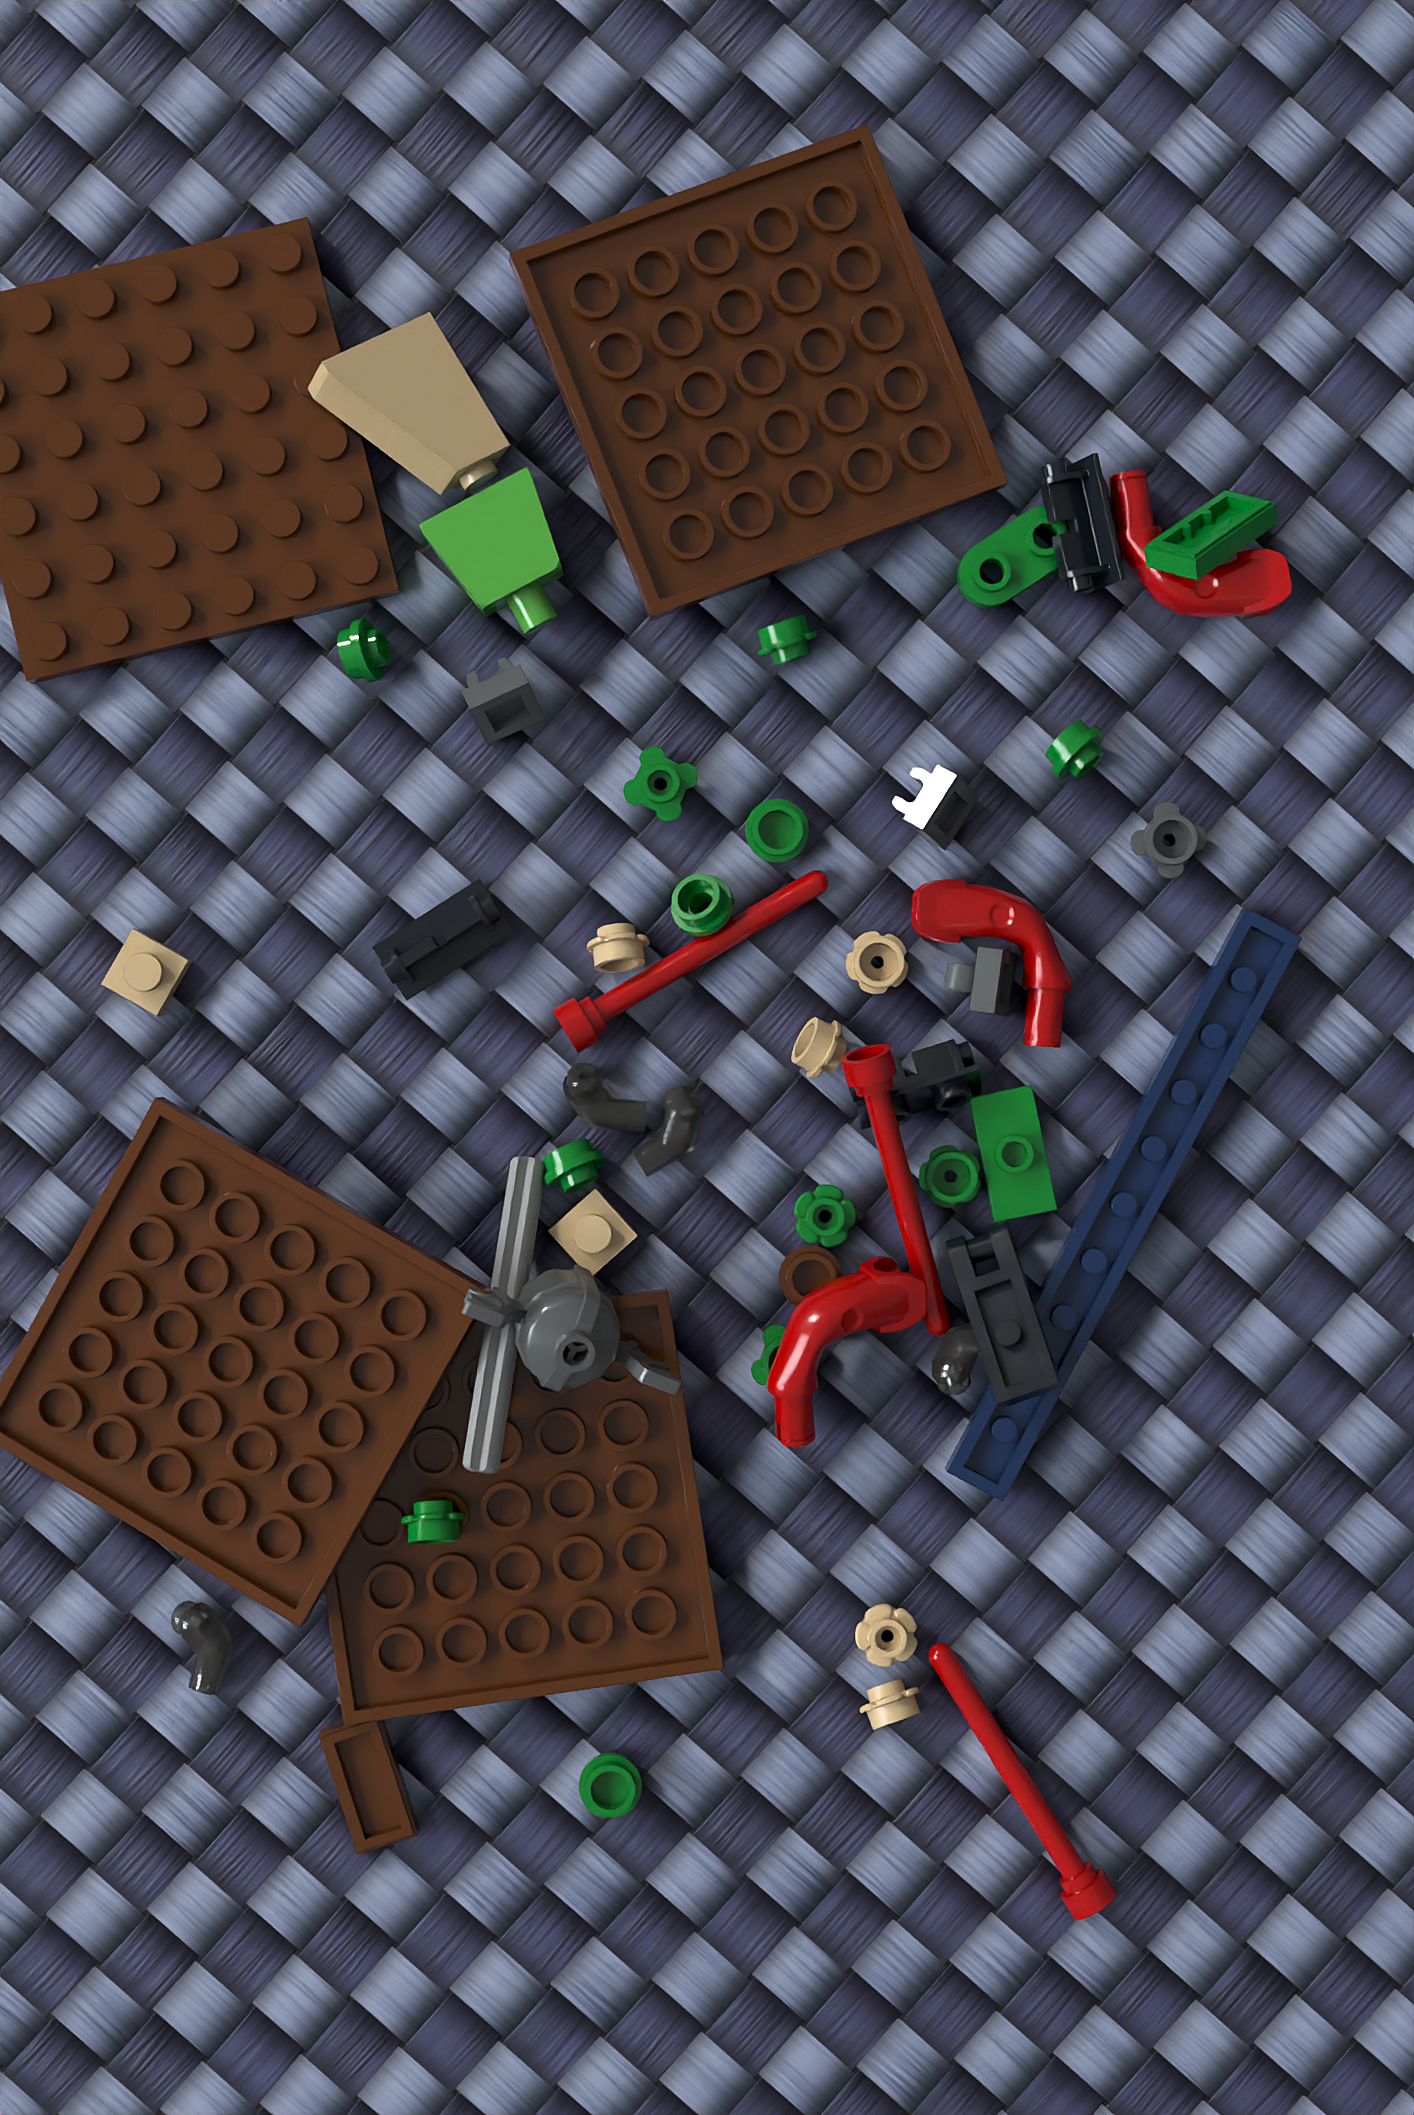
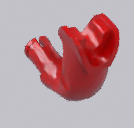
M1127 471L1109 477L1117 531L1116 537L1122 549V559L1156 603L1178 615L1198 618L1240 616L1242 620L1270 614L1291 594L1292 583L1286 557L1279 552L1269 549H1252L1237 552L1232 556L1231 562L1220 564L1199 580L1146 567L1144 546L1162 534L1161 526L1154 525L1146 471Z
M934 880L922 884L915 889L912 896L911 925L917 934L933 941L960 944L962 936L1001 938L1020 947L1023 957L1021 987L1028 988L1023 1045L1060 1048L1065 991H1072V979L1061 958L1044 916L1022 897L1001 889L966 883L965 880Z
M877 1256L860 1264L859 1271L829 1281L804 1296L791 1313L767 1378V1389L774 1396L776 1439L781 1440V1444L788 1447H801L812 1443L816 1439L813 1392L818 1388L817 1368L823 1350L836 1340L852 1333L871 1328L880 1333L902 1331L919 1322L926 1313V1286L923 1280L916 1275L900 1272L897 1268V1263L892 1258Z

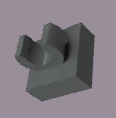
M505 657L497 660L501 673L480 682L475 671L467 674L466 678L469 688L462 690L487 745L545 719L521 665L513 667L512 663Z
M939 765L935 767L932 774L922 768H913L910 775L923 788L914 802H906L903 798L895 796L892 804L904 816L903 820L926 841L946 851L979 797L956 774Z
M978 947L975 966L947 963L944 988L972 993L969 1011L1009 1017L1018 954L1001 949Z

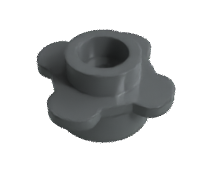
M1164 802L1154 808L1153 819L1145 829L1137 830L1132 834L1130 846L1136 855H1146L1157 865L1160 876L1172 879L1183 873L1184 862L1193 855L1194 851H1200L1205 847L1207 834L1201 826L1193 825L1189 819L1180 815L1177 805ZM1167 834L1172 835L1174 838V844L1170 847L1165 846L1163 843V837Z

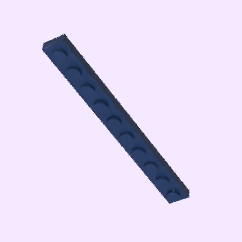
M1247 908L1241 909L1034 1299L1063 1387L1001 1408L997 1404L991 1383H989L945 1466L947 1473L1002 1502L1004 1501L1300 944L1302 937Z

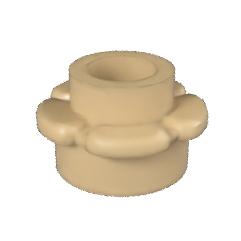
M615 923L597 929V937L587 943V950L594 957L595 970L603 973H620L632 971L645 965L644 947L649 946L650 942L649 938L643 934L636 936L634 925Z
M871 931L862 934L854 941V950L848 953L846 957V970L852 980L859 982V987L863 991L871 994H882L887 991L888 987H896L903 982L908 972V963L904 961L906 948L900 939L892 934L881 936L878 932ZM875 956L883 959V966L879 969L871 965V960Z
M814 1017L807 1022L800 1032L792 1051L791 1060L794 1064L807 1071V1077L814 1079L822 1071L831 1074L841 1063L840 1059L845 1054L847 1048V1040L840 1037L842 1033L841 1024L836 1020L831 1024Z
M889 1604L875 1605L866 1611L863 1621L858 1623L856 1627V1644L860 1650L867 1653L866 1657L870 1663L880 1667H890L894 1664V1661L904 1662L914 1653L917 1647V1639L914 1637L917 1625L913 1616L903 1608L896 1609ZM890 1630L893 1633V1638L890 1641L882 1640L881 1634L883 1631Z
M902 1678L867 1690L866 1693L870 1703L861 1706L859 1709L860 1713L867 1712L872 1729L875 1730L921 1713L915 1698V1694L920 1693L917 1687L906 1690Z

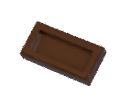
M385 1720L344 1725V1722L321 1729L318 1735L357 1855L418 1836L420 1828Z

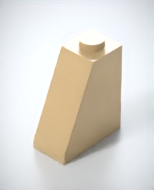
M430 312L322 361L308 386V390L314 400L440 495L460 485L468 492L487 483L497 475L498 470L495 465L510 446Z

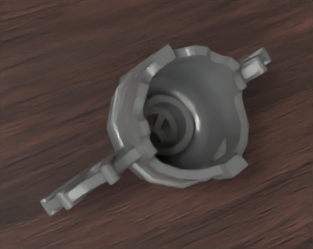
M575 1265L571 1270L551 1269L545 1271L537 1278L529 1280L521 1288L518 1300L510 1298L498 1287H493L490 1294H483L474 1288H469L465 1296L462 1314L497 1328H503L507 1323L515 1322L516 1333L514 1341L522 1361L539 1378L542 1387L556 1392L561 1388H578L600 1379L614 1361L624 1366L641 1383L677 1396L683 1384V1381L669 1373L670 1364L648 1357L639 1349V1343L635 1340L627 1342L619 1340L621 1324L613 1303L606 1296L602 1287L594 1280L591 1271ZM566 1346H568L569 1349L566 1353V1356L564 1357L563 1350ZM585 1351L583 1354L575 1356L576 1352Z

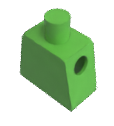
M527 467L418 524L428 544L485 617L509 605L524 635L534 633L558 618L543 587L559 579L564 574L532 476Z

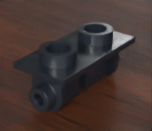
M1093 453L1068 466L1066 461H1061L1041 467L1043 479L1038 481V486L1041 489L1048 525L1068 522L1070 533L1051 537L1060 574V583H1067L1069 594L1083 592V595L1126 579L1122 564V549L1117 541L1108 501V487L1102 474L1098 453Z
M478 879L372 948L381 960L380 965L390 981L397 985L406 1001H408L511 935L514 931L481 880Z
M950 1039L911 1052L917 1074L908 1077L905 1076L899 1056L894 1057L897 1074L892 1077L894 1087L889 1092L898 1126L909 1121L914 1113L934 1107L941 1111L952 1110L968 1103L973 1098V1095L982 1093L979 1064H975L968 1041L956 1044L954 1039ZM848 1086L853 1103L856 1102L861 1130L872 1127L864 1097L857 1096L855 1087Z

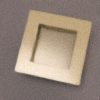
M132 929L101 984L154 1015L161 1016L191 965L192 960L143 932Z
M596 1187L548 1230L579 1266L591 1271L592 1276L638 1236V1233Z

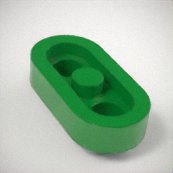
M1036 507L1028 510L973 546L964 555L957 570V585L962 596L976 607L984 609L997 608L1056 571L1058 565L1054 548L1042 549L1038 547L1033 540V532L1038 528H1047L1054 536L1070 533L1068 522L1048 525L1045 507ZM985 563L998 565L1002 571L1001 581L996 584H989L983 581L979 573L980 566Z

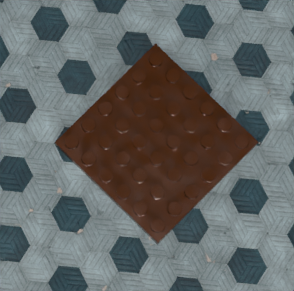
M868 124L511 252L509 255V263L650 621L1000 490L1008 483Z
M307 217L0 291V577L27 682L34 684L401 594L363 436L314 400L308 390V386L321 362L342 353L311 224Z
M156 1097L0 1381V1447L298 1627H301L309 1619L476 1319L461 1313L469 1288H474L483 1294H490L492 1289L164 1097Z
M668 1288L608 1297L613 1303L621 1324L619 1340L626 1342L635 1340L639 1343V1349L648 1357L670 1364L669 1373L681 1380ZM475 1321L324 1590L344 1725L723 1669L682 1386L677 1396L641 1383L624 1366L614 1361L600 1379L575 1389L561 1388L556 1392L541 1386L539 1378L524 1365L518 1351L499 1470L493 1474L472 1472L464 1468L462 1462L485 1325L484 1322ZM566 1346L563 1350L564 1357L566 1356V1353L569 1349L568 1346ZM585 1351L576 1352L575 1356H579ZM424 1501H452V1512L465 1515V1521L459 1522L460 1541L451 1543L409 1544L408 1525L401 1524L403 1517L414 1515L413 1504Z

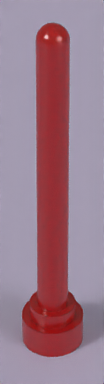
M812 870L729 919L717 932L697 938L595 1000L591 1001L589 996L577 1002L573 997L552 1011L579 1054L600 1041L597 1035L608 1029L605 1025L607 1021L823 894L828 888V878L822 871Z
M888 1044L864 1046L843 1055L840 1059L847 1085L855 1087L856 1095L865 1099L911 1273L925 1282L926 1313L924 1321L926 1328L934 1336H943L950 1330L951 1320L889 1092L894 1087L892 1077L897 1074L891 1046Z
M945 1643L934 1644L928 1653L929 1661L1060 1871L1062 1877L1059 1883L1063 1888L1060 1894L1061 1899L1075 1920H1082L1096 1914L1114 1900L1117 1895L1116 1889L1103 1869H1095L1090 1861L1083 1862L951 1647Z

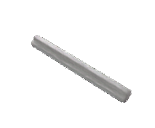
M526 1156L513 1157L510 1162L490 1289H493V1287L500 1288L510 1298L518 1300L521 1288L529 1281L544 1176L546 1174V1167L542 1160ZM515 1322L507 1323L503 1328H497L487 1323L484 1325L462 1462L464 1468L472 1472L493 1474L500 1467L518 1352L514 1341L516 1333Z

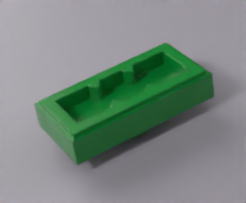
M1224 490L1144 546L1146 567L1199 580L1220 564L1229 561L1234 554L1278 524L1276 503Z
M1032 1085L973 1096L968 1104L992 1221L1000 1222L1057 1210Z

